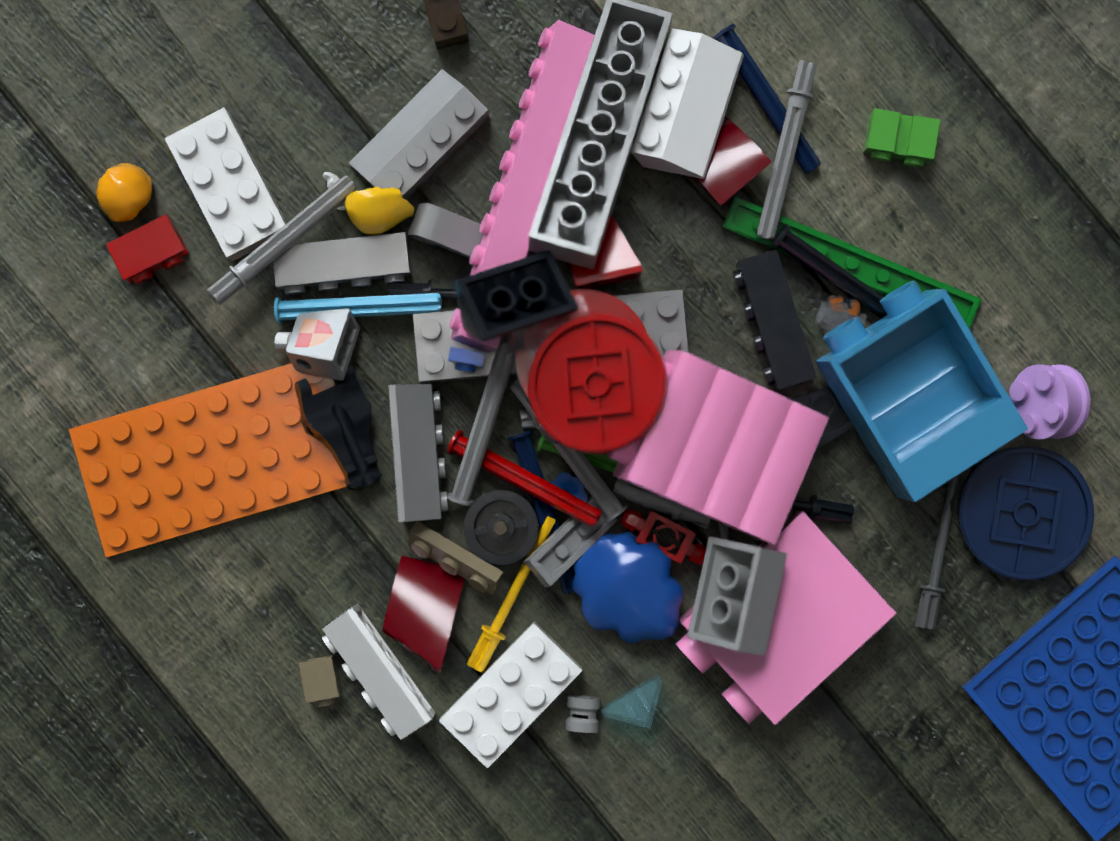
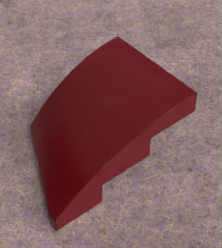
M724 117L705 179L692 177V179L697 184L699 183L717 205L721 207L769 166L772 161L738 126L727 117Z
M401 555L382 632L394 641L400 642L411 654L417 653L431 664V669L441 673L465 579L458 574L451 575L438 564Z

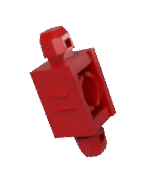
M625 511L620 522L632 532L635 529L639 531L635 541L647 544L646 538L657 519L664 524H660L654 529L659 531L661 528L668 527L674 532V539L678 541V531L684 533L675 554L667 551L675 548L676 545L674 544L666 547L659 545L660 550L680 564L685 555L689 556V561L703 565L707 548L698 542L696 545L692 543L696 533L653 511H649L646 519L642 518V514L637 511ZM652 533V542L657 543L656 535Z

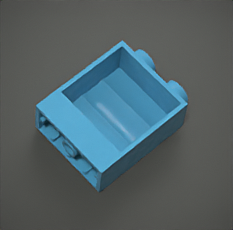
M911 281L880 300L887 316L865 329L859 317H854L828 332L823 339L830 352L815 362L897 498L916 502L1028 430V427L946 289L926 290L922 293L916 281Z

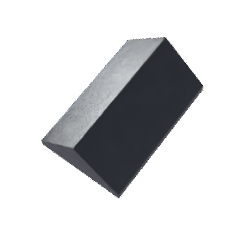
M550 250L455 281L463 329L482 342L578 311V306Z

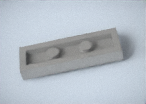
M592 496L586 502L602 512L596 526L589 527L570 516L524 561L544 587H550L617 521L614 518L607 523L605 521L607 515Z

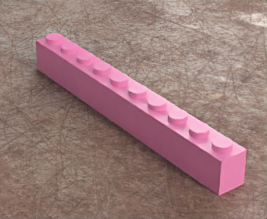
M561 20L556 21L549 28H544L538 42V46L542 47L539 58L534 59L528 76L532 78L530 87L525 89L519 102V108H522L519 120H515L510 130L509 138L513 141L510 150L504 153L500 162L499 169L503 173L500 182L495 183L489 200L493 202L490 214L487 213L484 216L479 231L483 233L480 246H475L470 257V264L473 265L470 275L526 258L528 236L595 36L594 34ZM460 309L454 311L449 325L453 329L450 339L487 353L498 349L501 337L486 342L480 341L463 329Z

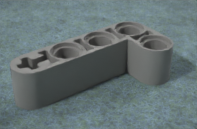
M421 203L417 208L407 235L423 243L440 246L470 259L475 246H480L483 233L479 231L481 224L436 205ZM528 251L526 257L535 255L537 253Z

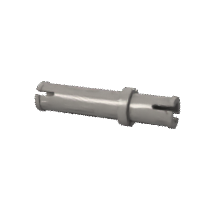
M617 478L612 492L616 497L672 516L671 520L678 521L680 519L707 529L710 518Z

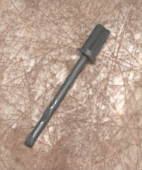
M960 474L950 479L947 484L945 504L942 510L928 585H919L922 592L915 627L935 630L942 593H946V589L938 588Z

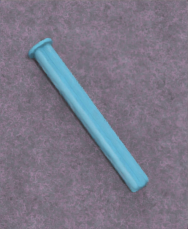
M439 293L282 301L281 297H276L274 301V316L276 323L282 324L283 320H296L297 316L301 313L344 308L350 309L354 317L432 313L441 311L442 299Z

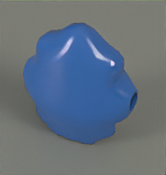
M630 532L620 534L609 533L601 536L574 563L575 575L572 588L582 599L581 612L584 619L595 630L616 631L619 637L626 643L636 644L644 640H665L673 636L679 626V607L684 594L681 584L671 576V557H668L660 550L658 543L649 541L647 544H641L635 541L636 536Z

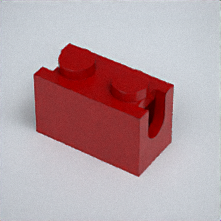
M167 214L106 244L123 280H127L128 283L134 282L135 285L150 280L154 277L152 272L162 267L168 270L184 262L182 257L189 254L173 219Z

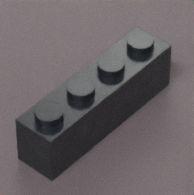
M777 249L738 261L736 263L737 270L732 271L737 289H743L747 302L742 303L747 321H753L757 334L752 335L757 353H763L767 366L762 367L767 385H773L774 390L778 391L816 379V373Z

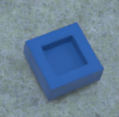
M450 347L448 360L455 363L456 370L475 373L476 367H484L486 354Z

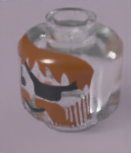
M831 295L826 301H820L815 319V327H819L820 334L824 337L828 332L854 317H859L862 324L865 325L866 314L860 313L861 306L859 301Z

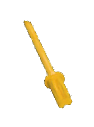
M549 516L546 517L536 542L525 560L547 539L556 519ZM524 562L491 627L487 625L481 626L483 632L467 662L469 667L479 672L485 671L498 643L506 638L500 632V629L531 571Z

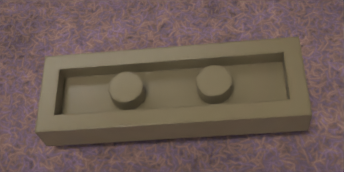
M418 521L411 528L408 545L411 546V549L418 556L431 558L439 563L440 567L451 575L458 574L468 580L469 584L477 591H486L494 596L501 585L503 571Z

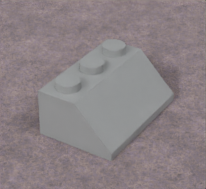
M709 536L687 637L739 652L765 656L787 553Z

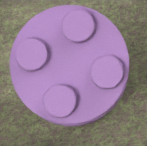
M1068 365L1029 366L1017 376L1010 386V399L1028 427V430L1023 432V434L1030 438L1063 439L1071 437L1080 431L1088 418L1090 411L1088 385L1083 376L1076 369Z

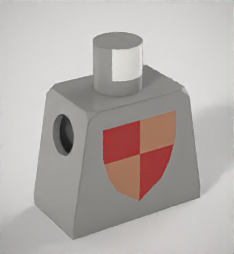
M348 308L301 313L296 318L292 332H278L274 341L275 349L277 352H286L293 367L298 372L335 380H344L360 328L351 310Z

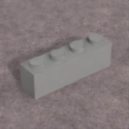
M406 232L293 244L273 261L275 286L279 290L285 289V295L305 293V287L318 286V291L336 290L339 283L351 282L352 287L371 286V280L385 279V284L405 282L404 276L412 275L408 235Z

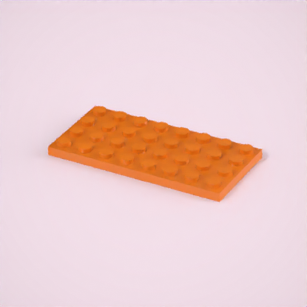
M291 363L68 429L105 557H112L347 487L345 476L333 454L319 440L305 432L301 423V411L295 390V382L307 379L311 386L312 395L336 386L335 380L298 372Z

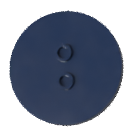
M1017 446L1000 450L990 455L970 473L959 497L958 523L966 546L983 566L1007 578L1038 580L1061 572L1080 556L1092 533L1094 504L1087 482L1070 461L1045 448Z

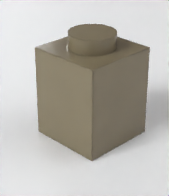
M335 654L299 662L305 702H315V707L335 704V698L342 695Z

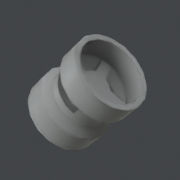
M568 695L567 707L570 709V716L566 719L565 730L581 733H598L599 721L596 715L601 706V698Z

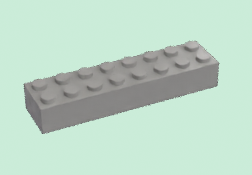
M606 0L528 236V251L538 254L550 250L554 259L594 270L631 156L632 147L670 34L673 13L629 0Z
M682 289L614 296L623 301L637 314L647 334L660 350L662 357H664L666 350L688 353ZM455 310L413 314L418 378L421 384L487 378L497 349L487 353L450 339L453 329L449 325ZM521 330L501 336L500 342L507 341L516 345ZM450 347L485 353L484 367H476L475 373L456 370L455 363L448 360ZM515 360L510 375H517Z

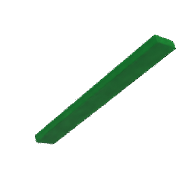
M735 196L722 229L770 249H777L778 252L794 258L778 246L773 248L771 246L773 240H766L757 236L763 208ZM780 215L776 234L785 224H788L790 226L789 231L883 296L911 281H916L922 293L926 290L946 289L970 330L982 301L981 298Z

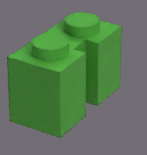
M874 108L869 114L863 153L871 154V159L876 161L890 162L891 158L904 160V165L922 168L924 163L929 164L934 160L940 119L917 115L908 116L902 115L900 112Z

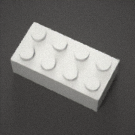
M225 107L164 138L226 258L233 262L254 251L287 224L231 114Z
M534 621L441 716L439 722L488 769L582 672V667Z

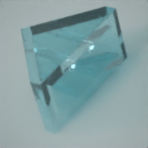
M657 674L600 707L604 717L651 729L663 684L660 676Z

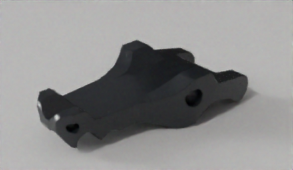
M349 363L341 384L312 395L311 386L307 379L295 382L296 395L301 411V423L308 435L319 440L333 454L345 476L347 489L360 491L377 483L382 474L377 467L378 460L374 455L369 438L372 412L371 403L363 393L352 365Z

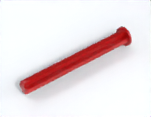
M458 430L451 439L447 448L449 455L455 453L461 457L464 456L469 438L463 436V431ZM486 449L481 468L589 527H594L599 522L602 514L600 509Z

